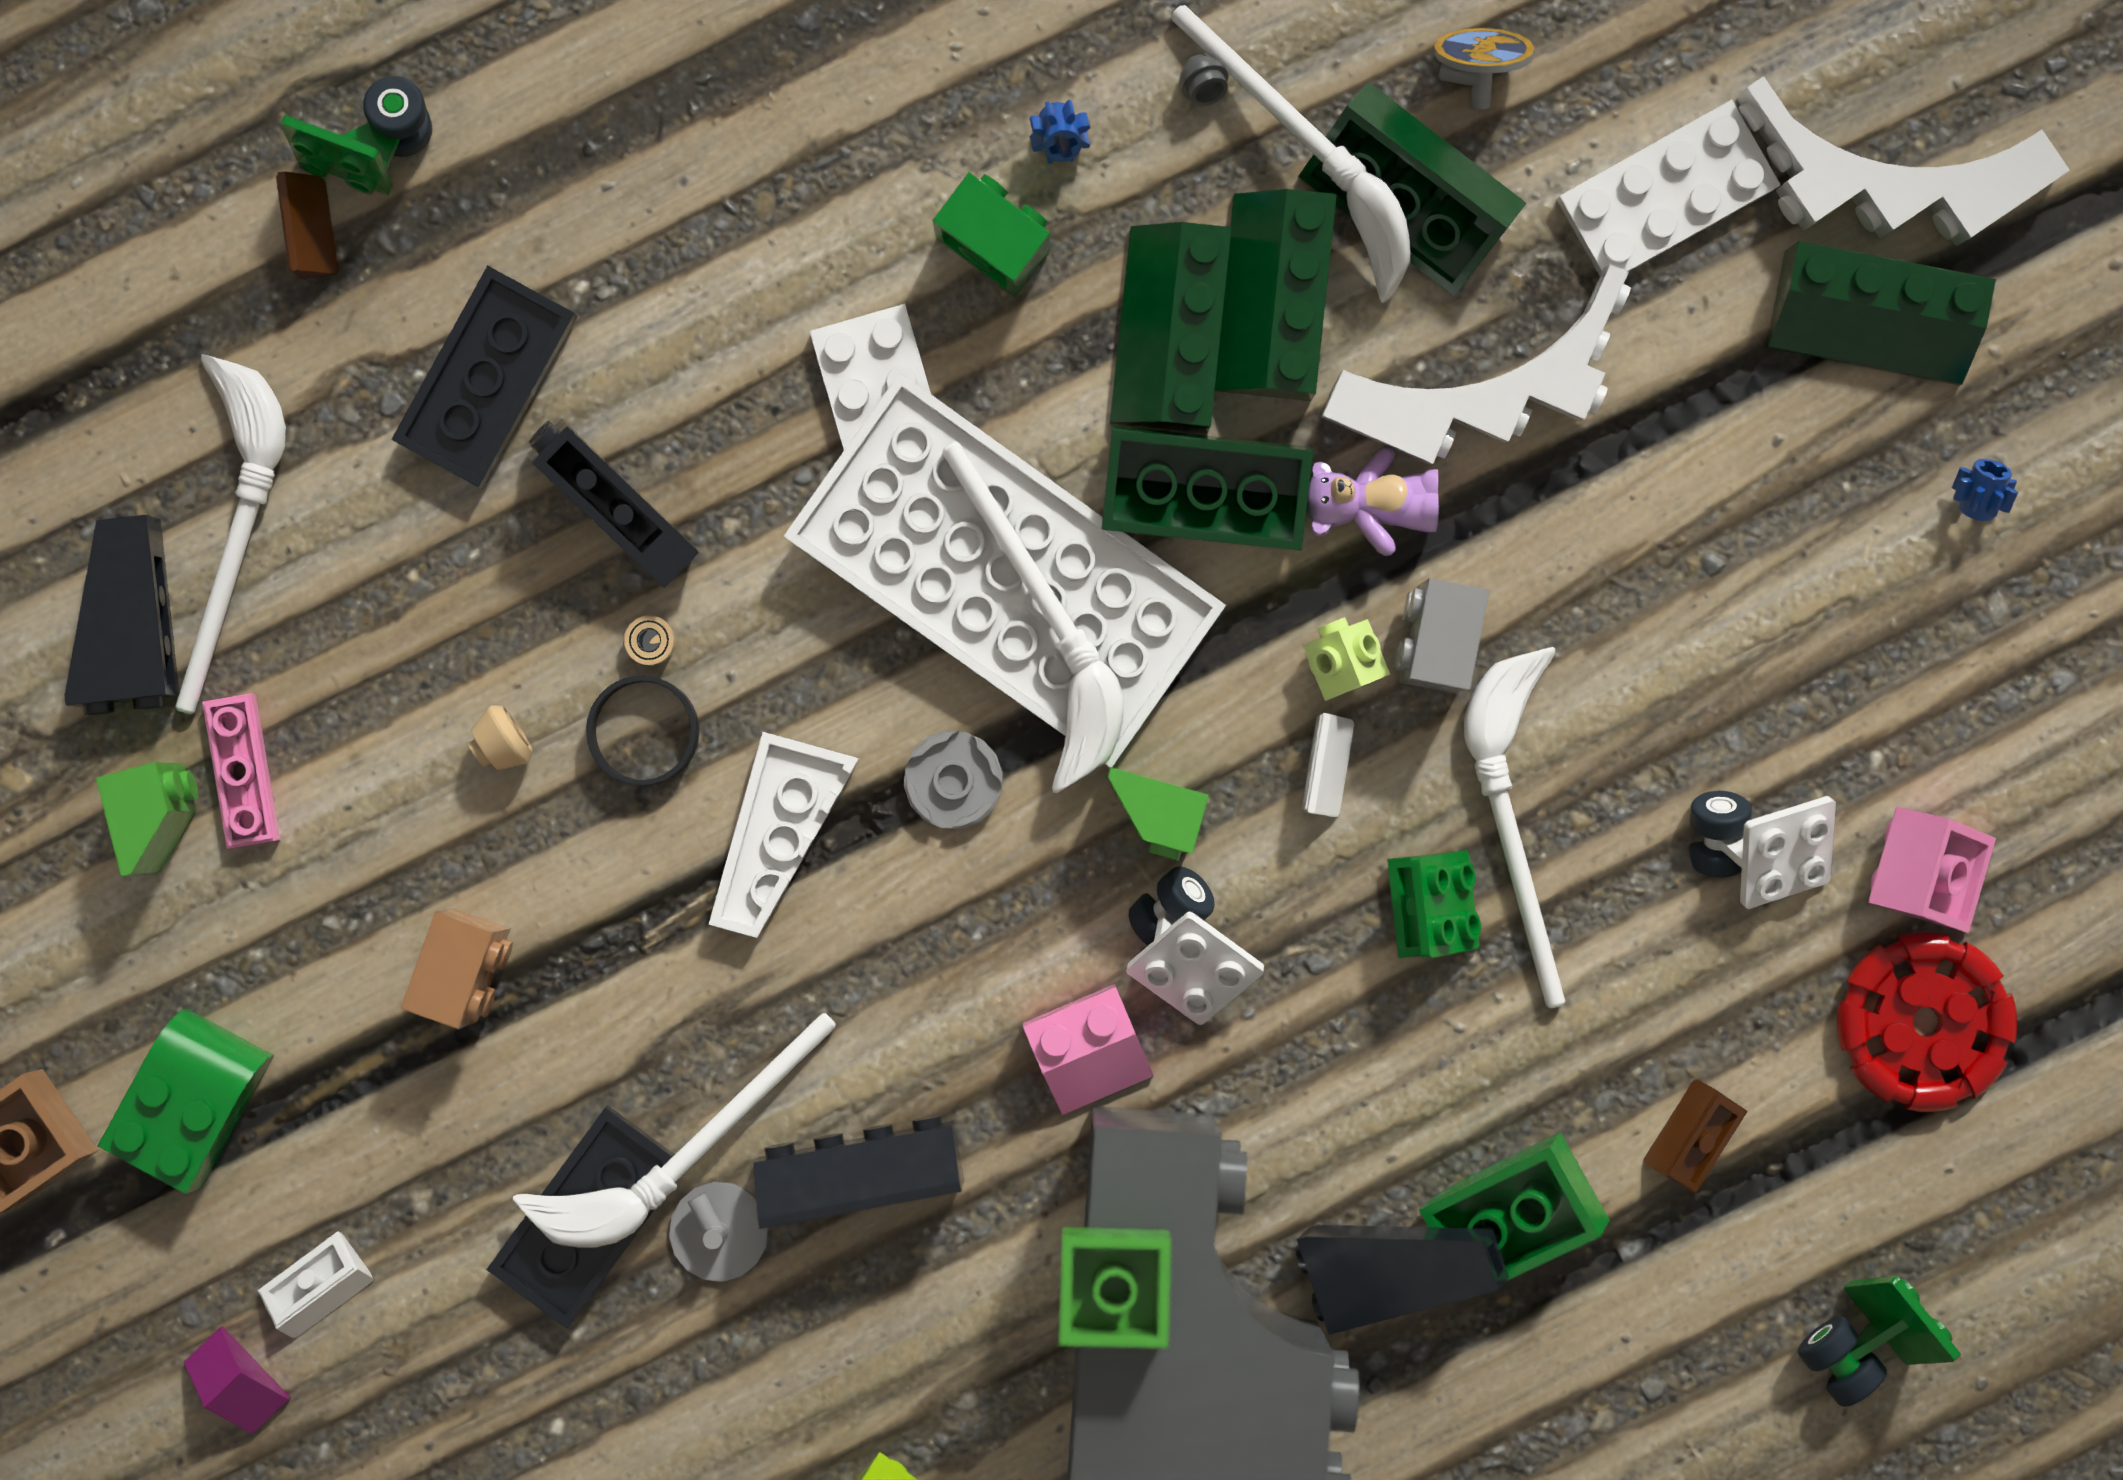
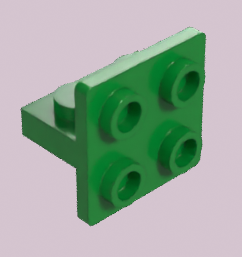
M1467 850L1387 859L1398 958L1420 956L1422 958H1435L1479 948L1481 921L1475 910L1474 902L1475 870L1470 862Z

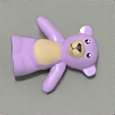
M1390 447L1378 450L1360 472L1356 481L1342 473L1332 472L1330 467L1324 462H1317L1312 468L1313 478L1309 484L1306 510L1312 519L1311 530L1314 535L1322 537L1328 534L1332 527L1341 526L1354 520L1360 531L1377 552L1384 556L1392 555L1395 551L1394 540L1381 523L1423 532H1436L1439 507L1438 469L1426 470L1423 473L1410 474L1404 477L1397 475L1382 476L1394 462L1395 451Z

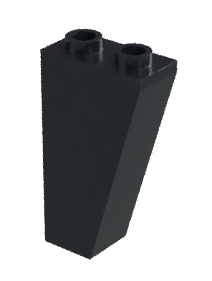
M563 419L555 426L548 420L528 440L532 447L528 453L531 463L663 588L699 553L691 542Z
M137 515L96 520L64 695L65 705L83 707L84 715L114 713V703L133 701L134 710L164 707V698L179 696L180 692L161 519L149 515Z
M1315 1225L1309 1227L1297 1238L1296 1258L1301 1271L1309 1275L1314 1289L1312 1294L1313 1308L1319 1321L1325 1322L1329 1335L1498 1291L1509 1278L1493 1229Z

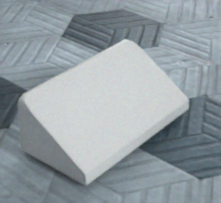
M1327 713L1319 714L1316 717L1302 803L1303 812L1329 817L1339 816L1354 729V721L1351 719Z
M337 1231L260 1288L258 1292L276 1329L292 1338H296L372 1283L373 1277L344 1235Z

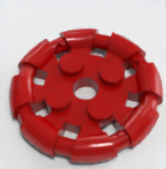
M1915 932L1897 936V942L1885 948L1878 945L1865 955L1846 980L1850 985L1844 1001H1839L1837 1008V1034L1841 1051L1847 1050L1853 1063L1850 1070L1859 1082L1872 1094L1887 1103L1895 1100L1903 1103L1906 1110L1917 1112H1936L1956 1108L1957 1101L1968 1096L1975 1099L1983 1094L1995 1083L2008 1064L2007 1061H2004V1057L2009 1043H2015L2017 1035V1011L2013 994L2006 993L2000 980L2004 975L1998 966L1985 953L1969 942L1965 941L1961 945L1950 941L1948 934L1937 932ZM1942 959L1953 962L1949 977L1935 973L1938 963ZM1905 960L1911 974L1897 980L1893 972V966ZM1981 987L1988 1001L1978 1006L1976 1000L1968 992ZM1869 991L1880 995L1876 1002L1874 1013L1863 1009ZM1929 1007L1937 1016V1025L1932 1033L1921 1036L1914 1029L1913 1018L1917 1011ZM1977 1030L1990 1035L1984 1053L1971 1049ZM1878 1035L1884 1050L1871 1056L1865 1042L1869 1038ZM1901 1066L1915 1070L1910 1085L1899 1081ZM1955 1067L1960 1078L1946 1084L1940 1071L1950 1070Z

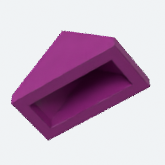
M223 1326L216 1330L184 1361L204 1408L251 1434H254L291 1398Z

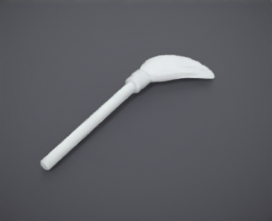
M1179 6L1172 14V21L1209 56L1215 57L1222 62L1228 74L1322 161V171L1328 174L1341 190L1347 191L1349 211L1369 254L1381 303L1386 302L1395 293L1410 263L1409 232L1406 218L1397 198L1387 184L1376 176L1367 173L1366 166L1355 156H1352L1344 146L1335 147L1187 6Z
M205 354L201 355V362L222 398L236 445L244 459V463L241 466L238 478L239 484L235 491L236 496L240 497L175 706L178 711L187 714H193L196 711L259 505L267 503L268 491L272 488L273 478L275 477L273 469L277 466L285 449L286 432L279 402L266 380L258 371Z
M953 442L943 449V456L1058 636L1060 642L1056 644V647L1064 656V661L1074 675L1068 693L1065 744L1052 786L1053 793H1059L1110 759L1123 723L1124 697L1118 678L1105 663L1099 660V652H1097L1093 643L1088 640L1085 630L1082 628L1076 629L965 451L958 442Z
M1554 647L1522 654L1495 663L1478 683L1470 697L1464 716V739L1468 750L1476 760L1474 767L1478 781L1481 782L1482 794L1489 797L1541 990L1548 1008L1564 1005L1565 998L1508 790L1512 789V783L1508 775L1509 769L1504 753L1513 742L1532 689L1555 655Z
M826 1013L818 1016L662 1168L658 1165L654 1166L631 1189L617 1187L569 1196L517 1194L513 1196V1201L553 1243L573 1247H599L622 1240L641 1226L649 1210L656 1209L666 1200V1197L671 1192L677 1189L675 1182L835 1029V1022Z

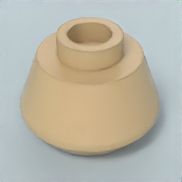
M489 706L471 729L475 739L470 741L468 745L476 759L484 768L492 764L497 770L529 763L533 749L516 720L504 706Z

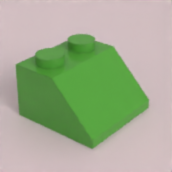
M153 762L96 777L121 877L151 875L161 872L196 813L193 800L198 799V788L192 772L185 770L184 763Z
M1110 767L1106 778L1139 838L1150 842L1148 852L1178 861L1181 851L1192 854L1209 795Z

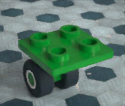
M398 76L382 78L369 87L363 100V110L368 123L344 135H339L284 115L280 126L296 160L299 162L298 165L303 170L318 177H326L328 173L345 179V183L348 186L364 194H373L375 190L389 195L393 185L387 169L393 156L408 157L419 153L429 143L433 129L432 121L420 89L412 81Z
M1897 1276L1853 1280L1844 1287L1845 1292L1870 1321L1859 1334L1846 1318L1836 1317L1813 1330L1798 1348L1799 1357L1811 1371L1817 1372L1828 1368L1833 1375L1828 1380L1826 1388L1837 1404L1842 1407L1859 1403L1871 1395L1883 1383L1887 1375V1369L1872 1351L1886 1342L1906 1365L1951 1363L1961 1356L1959 1350L1951 1342L1952 1335L1941 1322L1932 1318L1919 1303L1920 1296L1915 1288Z

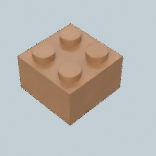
M457 909L435 912L400 1009L456 1029L476 1023L479 1016L486 1018L496 995V989L490 988L496 969L503 970L512 951L513 942L507 940L511 928Z
M43 1069L24 1073L0 1089V1214L17 1208L99 1151Z

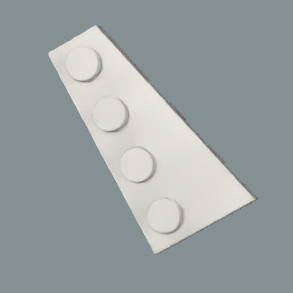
M762 732L709 925L755 938L760 936L859 762V758Z

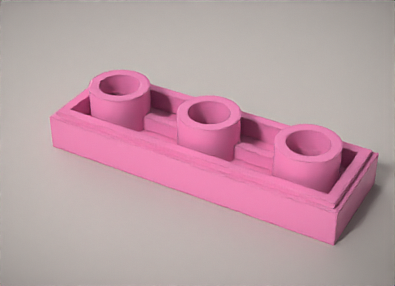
M250 693L202 702L227 849L279 841L280 834L256 694ZM239 762L243 763L246 768V774L241 780H238L234 775V768Z

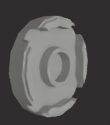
M943 731L927 737L913 750L905 767L904 789L910 805L923 820L940 828L962 829L979 823L994 809L1002 793L1003 772L997 755L984 740L967 732Z

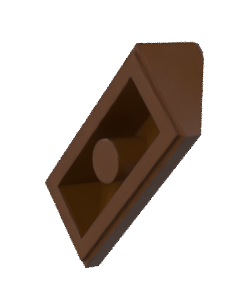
M287 171L277 172L276 182L288 269L303 280L337 274L338 266L326 181L322 177Z
M1695 1079L1644 1157V1163L1695 1195L1748 1111L1716 1089Z

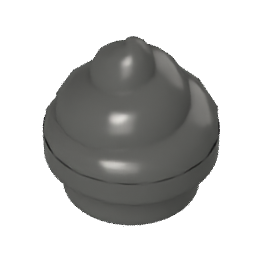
M1202 54L1192 55L1184 64V68L1180 73L1179 86L1184 97L1191 100L1193 104L1208 106L1224 97L1228 90L1227 81L1229 76L1222 62L1215 57Z

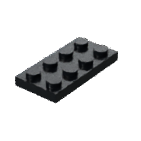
M487 265L391 440L483 489L578 316L569 309Z
M606 1106L540 1196H569L617 1187L631 1189L654 1166L658 1165L662 1168L675 1154L610 1106ZM655 1209L649 1210L647 1217L634 1233L616 1243L599 1247H573L553 1243L525 1216L486 1270L567 1329Z

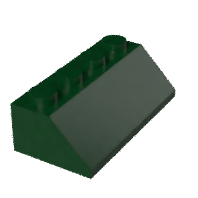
M1370 82L1346 106L1326 135V138L1335 147L1344 146L1352 156H1355L1366 166L1367 173L1376 176L1387 184L1397 198L1406 218L1410 240V263L1453 296H1456L1526 205L1524 200ZM1313 154L1298 177L1317 192L1337 194L1336 206L1351 217L1347 203V191L1341 190L1331 180V177L1322 171L1323 162Z
M1293 189L1234 193L1230 222L1232 230L1215 391L1312 401L1317 389L1337 194Z
M1188 222L1130 227L1110 424L1208 434L1212 421L1232 227Z
M1797 241L1784 251L1766 348L1960 386L1966 378L1987 329L1996 279Z
M1112 426L1101 530L1302 551L1313 450L1308 446Z

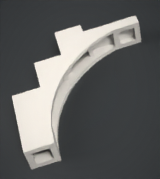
M1764 76L1748 86L1736 98L1741 105L1738 110L1748 128L1754 132L1758 130L1769 147L1766 150L1772 164L1780 172L1786 171L1791 179L1776 190L1780 196L1778 204L1787 220L1792 224L1798 223L1803 231L1853 199L1857 205L1855 212L1861 224L1868 231H1875L1881 239L1929 206L1934 213L1932 220L1936 229L1944 238L1952 239L1955 245L1958 246L2070 171L2042 129L2012 148L1988 158L1944 167H1906L1885 164L1857 156L1813 134L1791 117Z
M1612 264L1604 267L1583 315L1546 351L1519 368L1480 383L1441 389L1393 386L1375 382L1343 369L1338 376L1321 418L1430 465L1434 463L1436 456L1443 459L1447 456L1457 433L1449 428L1452 421L1506 443L1509 442L1512 434L1518 437L1522 435L1532 412V409L1525 407L1528 399L1577 421L1585 420L1588 412L1596 415L1608 390L1607 387L1601 385L1606 373L1588 366L1590 358L1598 361L1606 347L1610 333L1603 331L1610 313L1619 315L1628 298L1631 287L1625 285L1624 282L1629 272Z

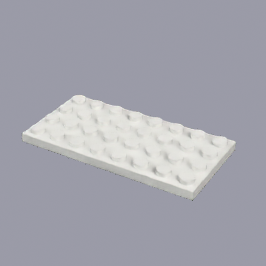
M899 373L787 530L784 537L1066 736L1068 693L1074 675L1064 661V656L1056 647V644L1060 642L1058 636L942 454L945 447L953 442H958L1076 629L1082 628L1085 630L1088 640L1093 643L1097 652H1099V660L1105 663L1118 678L1124 697V714L1115 749L1110 759L1105 763L1109 768L1112 767L1226 605L1126 533L1101 530L1103 518L1101 515L902 373Z

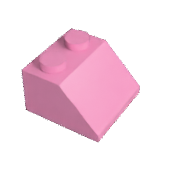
M1896 806L1893 819L1888 823L1885 830V846L1879 867L1874 871L1871 878L1869 903L1893 912L1969 933L1996 838L1949 818Z
M1115 984L1023 1023V1029L1062 1115L1154 1076Z

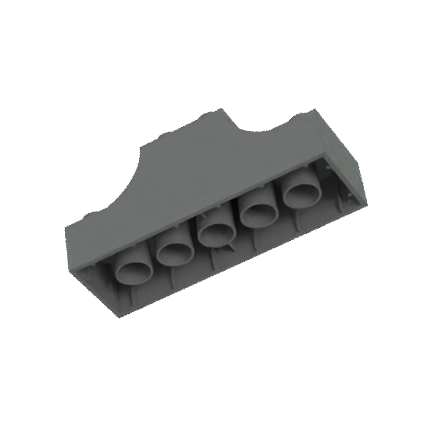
M1092 1106L1084 1228L1169 1230L1171 1237L1168 1348L1076 1346L1067 1480H1352L1351 1474L1342 1473L1341 1452L1329 1451L1330 1431L1354 1433L1356 1430L1359 1405L1358 1370L1349 1369L1348 1351L1331 1349L1317 1321L1297 1318L1269 1307L1247 1291L1231 1274L1215 1248L1217 1213L1243 1215L1247 1182V1153L1241 1152L1240 1141L1222 1140V1134L1211 1114Z

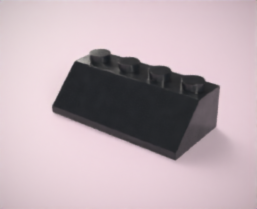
M933 1115L912 1120V1129L893 1132L892 1124H884L863 1129L864 1137L844 1141L843 1133H836L814 1138L815 1147L795 1150L794 1142L765 1147V1156L758 1157L754 1161L759 1229L962 1192L964 1174L954 1121L943 1123L941 1115Z

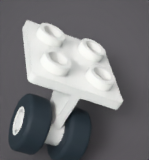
M1729 791L1703 793L1693 800L1690 810L1691 827L1696 833L1704 837L1703 842H1693L1690 845L1692 866L1697 872L1710 877L1724 878L1741 873L1740 903L1747 909L1825 885L1831 878L1836 802L1829 796H1825L1751 820V805L1741 795Z
M1175 867L1159 880L1157 884L1159 900L1157 902L1150 894L1145 893L1129 909L1128 915L1132 929L1141 941L1148 946L1128 963L1126 972L1192 1021L1202 1025L1260 978L1264 972V965L1204 921L1212 914L1215 906L1211 889L1196 872L1185 867Z

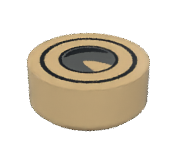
M647 615L635 619L628 626L624 635V645L628 655L634 661L647 666H656L667 661L673 654L676 637L674 630L665 620Z

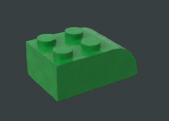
M188 1008L181 1010L169 1021L155 1040L97 1146L184 1194L203 1187L274 1055Z
M1561 1132L1455 1183L1434 1196L1419 1209L1428 1227L1493 1229L1509 1275L1506 1281L1599 1238L1610 1221Z

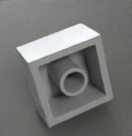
M1429 578L1419 584L1417 588H1414L1413 592H1408L1403 611V621L1410 622L1408 637L1404 638L1403 641L1399 640L1393 663V670L1401 671L1399 683L1455 694L1471 689L1489 590Z

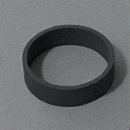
M631 676L608 686L593 703L586 725L587 743L596 763L614 779L631 785H656L677 776L689 764L699 742V721L691 701L675 685L651 676ZM641 682L656 683L672 691L683 703L688 713L691 731L687 750L679 763L664 775L647 780L632 779L614 770L601 754L596 737L598 716L606 701L621 688Z

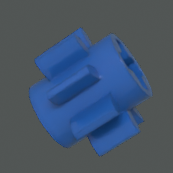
M1068 100L1066 103L1045 102V107L1041 110L1039 116H1030L1029 118L1033 132L1030 135L1033 152H1039L1045 149L1049 164H1052L1054 161L1074 162L1081 148L1090 147L1086 132L1091 128L1086 112L1075 115L1071 100Z
M1979 459L1973 464L1971 470L1964 467L1959 468L1952 488L1955 490L1953 499L1959 501L1958 508L1964 515L1979 521H1990L1997 516L1999 510L2010 513L2018 495V492L2014 489L2017 481L2010 479L2012 472L2006 465L1991 459Z

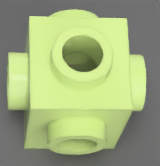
M1344 617L1318 628L1321 638L1302 645L1308 658L1310 669L1317 680L1325 701L1391 675L1380 650V643L1374 635L1368 619L1349 626Z

